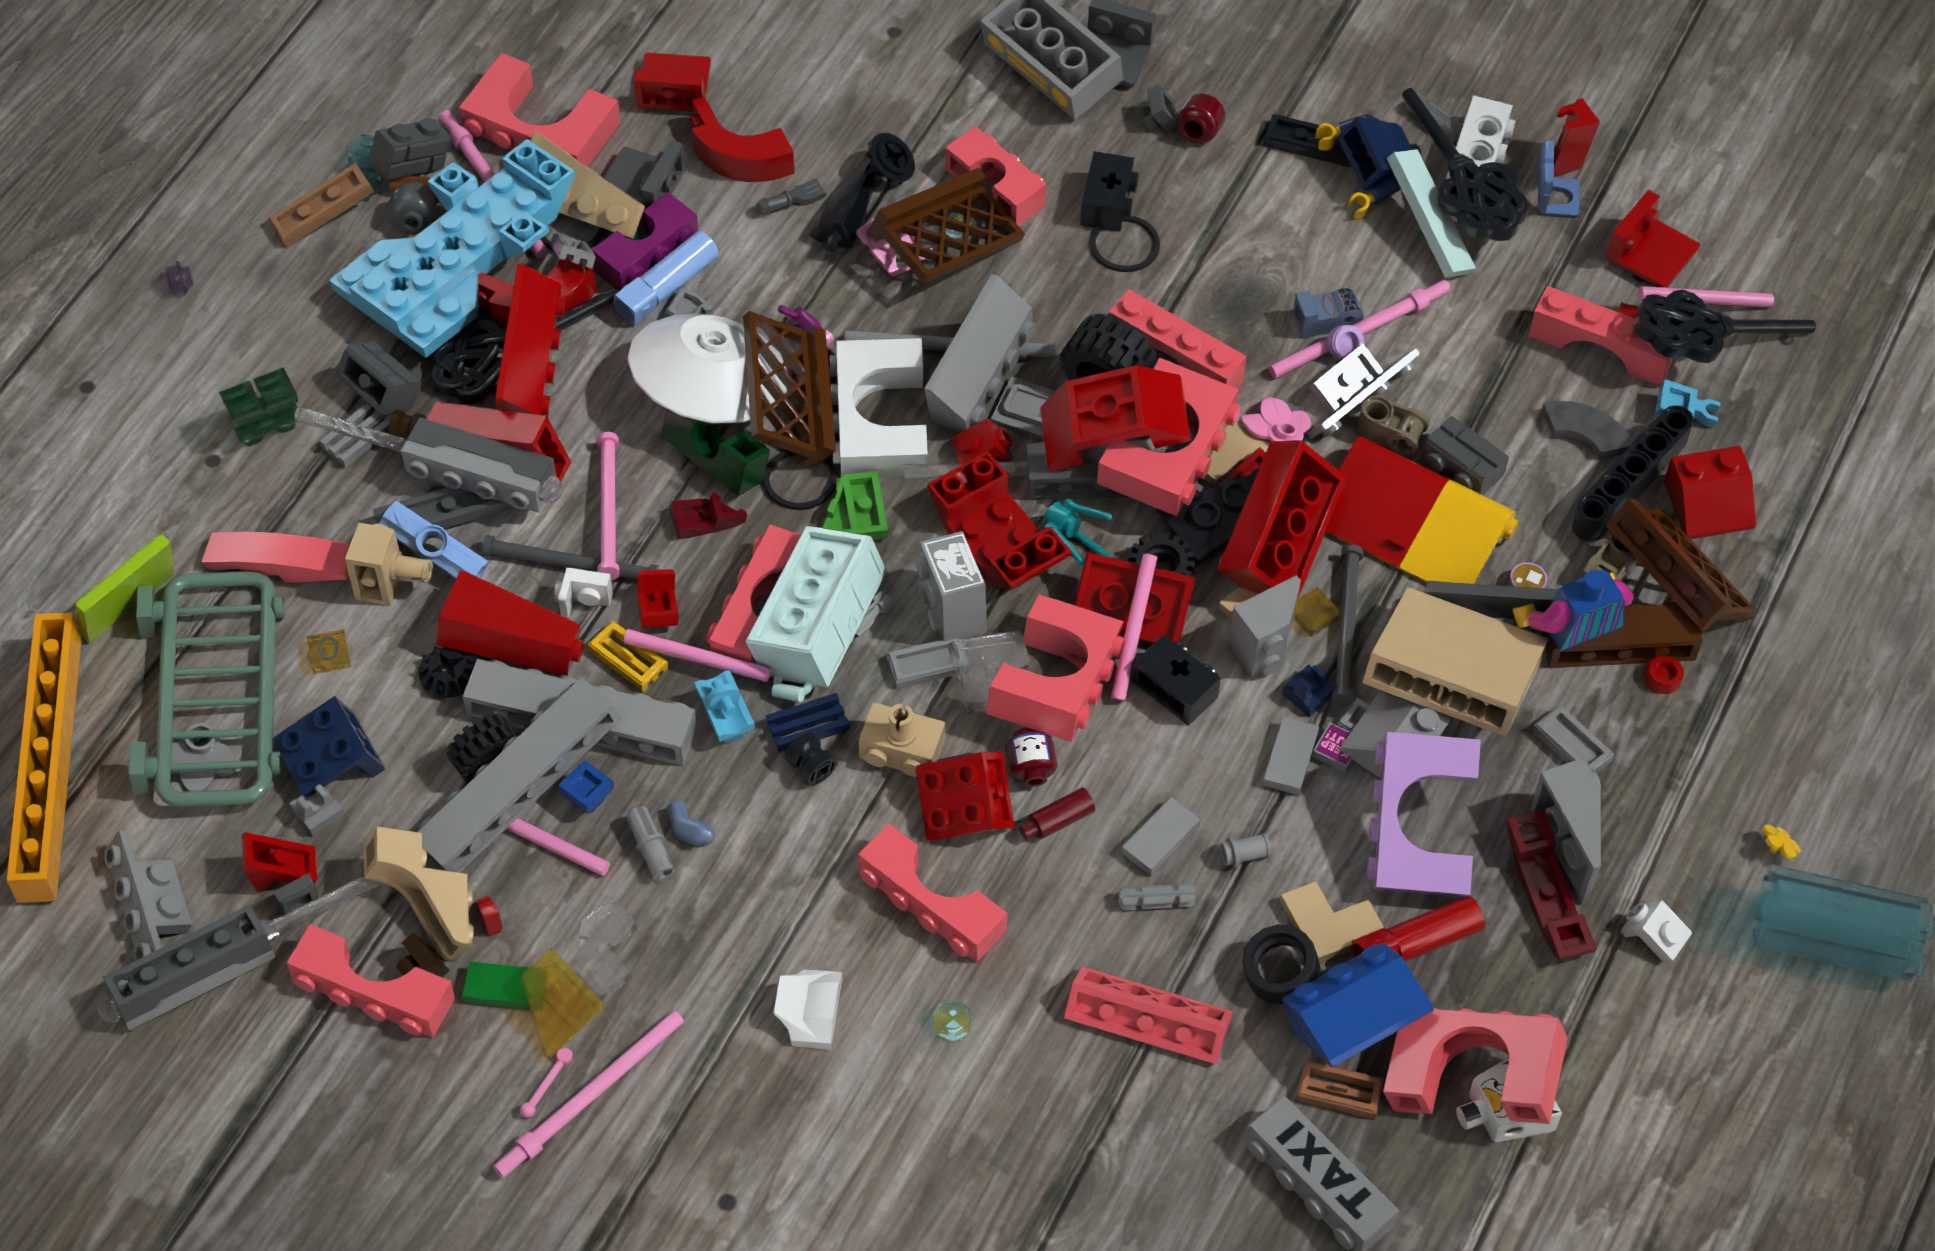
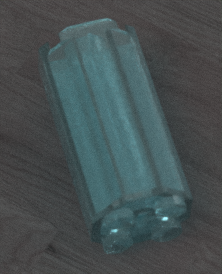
M1769 864L1767 869L1768 875H1765L1763 878L1754 918L1761 921L1759 929L1753 928L1751 938L1754 947L1911 981L1914 976L1923 977L1927 963V954H1923L1926 939L1932 940L1935 933V917L1932 916L1933 907L1929 906L1927 898Z

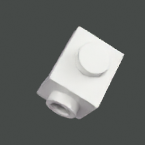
M1663 900L1635 905L1626 916L1628 921L1620 931L1625 938L1639 936L1663 963L1673 961L1692 934V931Z

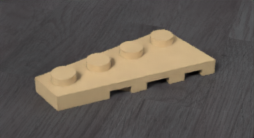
M534 131L531 142L575 171L576 176L559 213L612 232L618 230L624 236L634 239L645 206L572 157L564 149L549 141L548 138Z

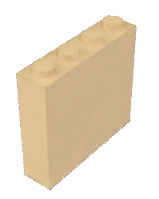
M1407 587L1371 653L1362 683L1507 737L1539 668L1548 638Z

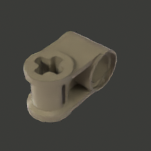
M1371 396L1365 399L1362 404L1356 430L1359 436L1391 449L1399 455L1412 456L1419 449L1418 440L1421 433L1426 432L1428 429L1429 419L1419 410L1402 406L1381 396Z
M1611 533L1600 550L1589 560L1580 579L1585 577L1589 571L1605 570L1613 572L1616 579L1625 583L1630 573L1636 567L1638 560ZM1619 549H1625V550H1627L1628 552H1623V551H1620Z

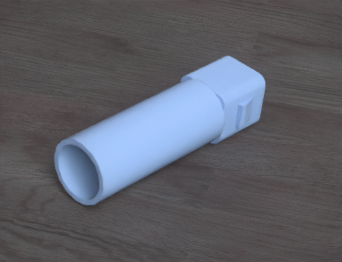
M697 231L643 275L635 278L614 295V309L628 323L635 326L645 317L649 316L660 303L716 260L719 256L717 246L707 234Z

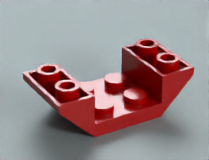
M1135 365L1066 381L1040 407L1049 473L1085 465L1083 449L1149 435L1155 449L1191 441L1181 375Z
M988 451L927 484V489L947 534L963 531L981 576L989 585L1011 590L1071 556L1072 551L1051 526L1040 531L1008 493V474Z

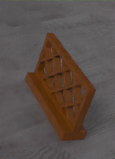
M979 168L879 209L868 231L876 242L885 239L923 284L1020 242L1025 236L1022 229L983 186L987 177ZM979 199L988 209L987 212L971 207V202ZM951 211L964 215L963 222L946 218L947 212ZM970 217L986 222V229L969 225ZM928 222L938 225L939 233L923 229L922 223ZM993 224L1004 227L1009 235L992 232ZM945 228L961 232L962 240L946 236ZM901 232L914 236V244L902 241L897 234ZM971 235L984 239L985 245L979 246L969 243L968 236ZM924 239L937 243V251L920 246V240ZM944 246L961 250L960 256L955 257L943 253ZM919 256L936 261L935 267L927 270L919 261Z
M748 311L743 316L751 436L753 439L802 455L803 464L815 467L836 451L826 330L813 326L806 332ZM756 327L761 328L770 339L768 343L762 340L756 332ZM783 336L795 340L793 342L794 353L783 340ZM774 344L786 361L781 364L769 349V346ZM758 354H761L773 370L769 374L759 363ZM789 364L795 371L796 382L784 368L786 365ZM774 374L778 376L788 389L787 393L783 394L771 379ZM761 384H763L775 400L771 405L761 393ZM790 394L798 402V412L786 398ZM777 404L791 421L787 425L773 409ZM763 415L767 417L777 430V433L764 429ZM792 425L800 432L801 441H798L789 430Z
M1629 499L1606 525L1700 630H1708L1716 620H1751L1757 613L1755 608L1663 509H1645L1637 499Z

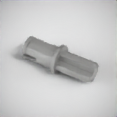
M640 806L631 809L628 812L627 821L637 841L636 850L638 853L643 854L653 880L662 881L675 874L676 868L664 846V835L658 833L646 807Z

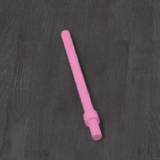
M446 110L442 112L439 119L450 133L451 142L457 150H462L485 183L495 174L473 144L472 135L466 127L458 123L451 111ZM541 239L530 247L537 259H542L548 254V249Z
M1444 279L1426 289L1418 288L1408 293L1406 299L1353 324V326L1360 329L1364 335L1411 311L1419 312L1429 307L1431 301L1451 292L1450 284ZM1328 337L1268 367L1270 375L1276 379L1328 353Z
M672 1011L532 1133L527 1131L514 1142L515 1147L493 1165L494 1171L503 1179L525 1159L532 1160L543 1150L542 1145L681 1026L684 1023L683 1018L676 1011Z

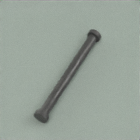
M491 535L485 536L482 547L483 557L491 558L493 555L593 572H597V567L601 563L599 558L498 541L495 539V536ZM616 562L620 567L619 577L637 580V573L640 570H659V565L654 564L645 567Z
M1346 545L1341 549L1344 570L1336 689L1332 691L1331 701L1340 706L1351 705L1354 701L1351 679L1359 561L1363 559V549L1357 545Z

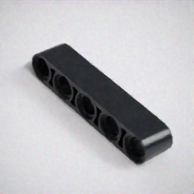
M1677 405L1667 407L1581 497L1572 522V530L1578 538L1584 541H1594L1602 537L1609 529L1606 525L1629 499H1637L1669 465L1671 457L1677 456L1685 448L1694 423V417L1687 408Z

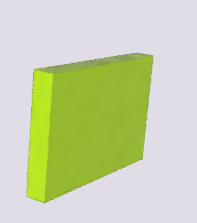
M161 534L155 537L76 602L79 629L82 637L89 644L137 605L138 586H153L155 591L174 575L171 542L164 535Z

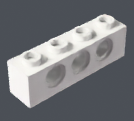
M1473 95L1456 146L1457 151L1472 158L1478 167L1489 162L1503 164L1508 145L1503 144L1504 139L1511 140L1516 120L1510 119L1513 105ZM1448 170L1446 179H1449V178H1450V176H1449V170ZM1450 215L1452 221L1458 222L1457 217Z

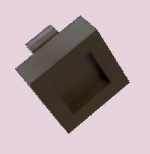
M414 932L402 942L403 946L411 954L404 957L396 965L402 975L407 974L414 967L439 977H443L450 971L429 943Z

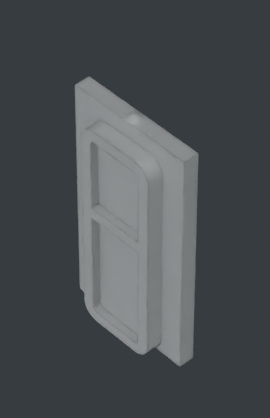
M1011 376L1002 397L999 398V403L991 417V421L995 425L1044 441L1040 407L1056 391Z

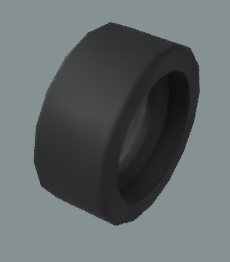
M1277 924L1263 928L1251 937L1244 948L1242 965L1248 984L1259 998L1269 1003L1284 1005L1283 997L1294 992L1295 988L1299 985L1319 978L1320 963L1314 943L1304 931L1294 926ZM1279 946H1293L1303 954L1305 961L1304 968L1297 977L1281 984L1269 983L1262 978L1259 973L1258 964L1263 954Z

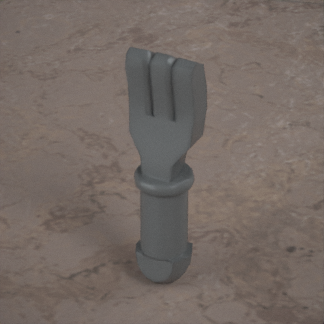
M813 179L802 185L795 186L791 191L785 190L781 194L766 199L764 197L756 203V210L760 214H769L770 211L779 208L791 207L792 203L806 205L817 202L827 194L819 181Z

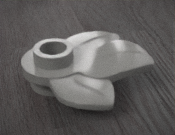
M197 723L190 726L186 731L216 729L205 723ZM220 737L189 738L172 742L171 764L236 761L234 752L231 748L221 743ZM201 740L208 742L204 746H195ZM235 769L171 771V774L180 773L181 782L187 791H205L212 784L215 774L233 775Z

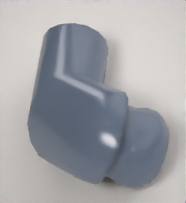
M675 801L667 806L674 836L679 841L700 846L702 844L708 845L714 840L715 830L713 826L689 818L684 801Z

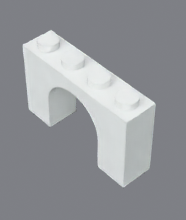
M922 338L836 341L837 355H830V377H838V384H831L832 405H839V413H833L834 434H840V442H835L836 451L833 453V464H841V475L877 470L879 477L927 475L926 425H877L864 419L856 410L857 404L865 396L878 390L923 388Z

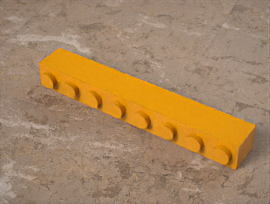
M73 612L35 614L7 872V883L17 903L57 901L82 635Z

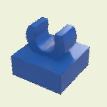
M586 760L559 784L560 793L587 814L593 812L604 802V798L614 790L613 781Z

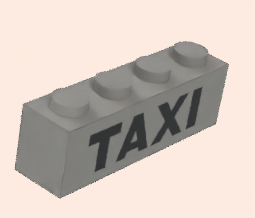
M1285 1096L1249 1125L1246 1142L1251 1154L1258 1161L1266 1162L1276 1172V1177L1284 1188L1288 1191L1294 1190L1304 1200L1306 1209L1315 1219H1323L1333 1229L1334 1237L1345 1249L1367 1251L1395 1227L1399 1210Z

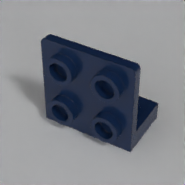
M336 696L273 738V742L301 794L307 798L316 793V786L321 784L325 787L353 767L356 770L362 768L372 777L385 770L355 713Z

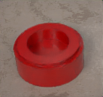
M1657 656L1649 661L1645 670L1644 680L1652 691L1659 694H1671L1680 687L1684 677V670L1676 659L1669 656Z

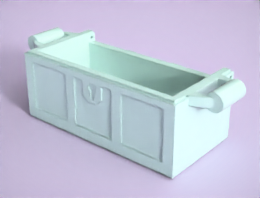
M810 526L805 527L746 640V644L756 663L771 668L769 677L774 678L773 697L802 702L805 695L816 685L829 687L887 572L871 536ZM784 680L805 685L804 687H798L793 685L782 684V681Z

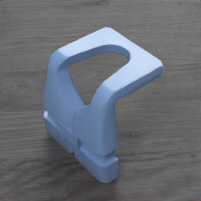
M1546 140L1543 142L1538 161L1539 211L1544 215L1578 217L1579 181L1577 179L1554 177V141ZM1552 189L1566 192L1572 197L1570 203L1548 205Z

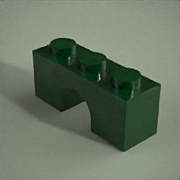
M666 409L661 437L729 490L740 496L763 482L770 449L760 441L753 439L747 431L743 430L725 441L720 435L716 424L682 417Z

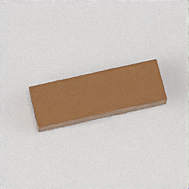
M354 163L276 212L268 219L286 247H289L375 191L358 165Z

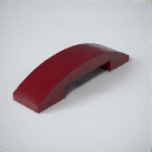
M1544 809L1507 818L1506 825L1510 844L1526 897L1537 924L1558 961L1595 952L1597 948L1584 914L1578 915L1555 855L1554 848L1557 843Z

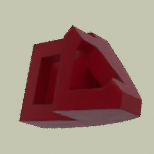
M714 492L711 494L710 499L671 501L669 508L677 539L702 536L738 526L746 522L747 513L741 508L736 511L720 501L721 496Z

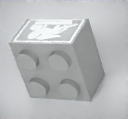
M963 531L921 541V557L916 558V567L922 582L917 583V589L922 604L928 603L930 607L928 616L933 631L939 630L944 642L956 638L962 640L987 633L986 587Z

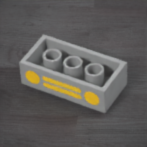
M1004 0L980 20L984 44L1074 120L1123 80L1121 56L1053 0Z

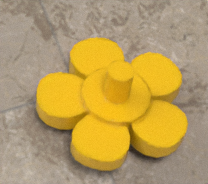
M1769 824L1762 828L1763 834L1767 836L1765 842L1770 847L1769 851L1772 854H1776L1780 850L1783 857L1793 860L1801 852L1799 845L1790 839V835L1780 827L1775 828Z

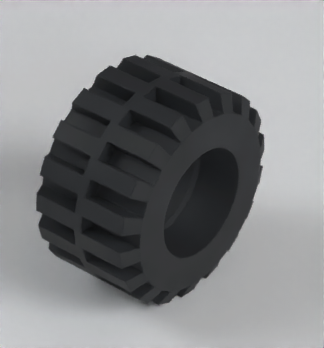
M1102 314L1086 317L1064 346L1059 356L1061 360L1060 367L1065 371L1064 375L1069 381L1135 365L1154 369L1158 362V359L1155 357L1157 354L1154 348L1150 346L1148 339L1140 334V331L1123 320H1118L1110 315L1105 317Z

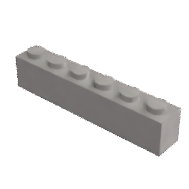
M477 659L463 694L466 715L483 720L486 715L490 714L493 717L494 714H499L506 719L510 726L526 730L540 711L547 710L559 699L560 693L566 686L576 683L578 680L571 677L558 678L545 675L536 669L523 670L510 667L497 660L489 662ZM605 685L593 686L613 705L621 718L594 746L684 766L697 729L695 709L679 702L667 703L653 700L644 694L632 695L619 692Z
M583 677L576 683L566 686L560 693L559 699L547 710L540 711L523 733L511 738L505 744L503 751L491 763L481 766L476 772L474 779L463 789L455 791L448 798L446 805L435 816L428 817L420 824L418 832L422 833V848L426 849L427 855L442 870L460 873L621 720L613 705Z

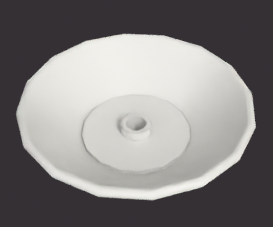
M710 314L672 315L649 323L632 339L627 362L633 379L655 403L682 417L712 424L744 423L750 420L744 325L725 317ZM759 334L762 340L765 343H768V341L761 334ZM772 345L769 346V349L781 364L784 363L781 353ZM758 354L759 363L769 374L773 370L761 354ZM774 374L771 379L781 392L785 394L787 388L778 376ZM761 384V393L771 405L775 400L763 384Z

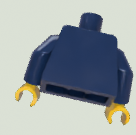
M1363 114L1342 121L1338 127L1323 123L1316 130L1315 138H1322L1318 146L1322 151L1333 148L1335 138L1338 137L1362 189L1369 190L1368 194L1358 192L1351 196L1347 208L1353 204L1362 206V208H1359L1354 213V219L1363 218L1367 213L1369 205L1374 201L1378 204L1401 189L1387 160L1394 152L1418 150L1421 156L1419 145L1409 144L1401 126L1396 123L1381 121L1370 114Z

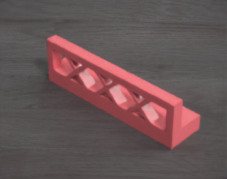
M1082 966L1072 983L1064 1019L1217 1064L1234 1011Z

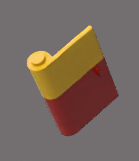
M1359 436L1339 468V471L1347 477V480L1325 533L1349 545L1360 546L1363 552L1423 582L1439 581L1475 584L1496 544L1502 543L1504 539L1510 541L1518 528L1519 521L1515 519L1516 511Z

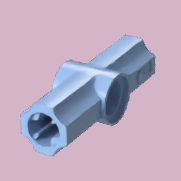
M398 501L389 506L379 523L388 528L395 529L398 542L418 554L421 559L432 560L434 566L454 579L457 578L459 571H465L481 578L489 564L486 559L449 536L442 527L432 525ZM438 538L444 544L439 551L429 552L423 548L424 543L428 539Z

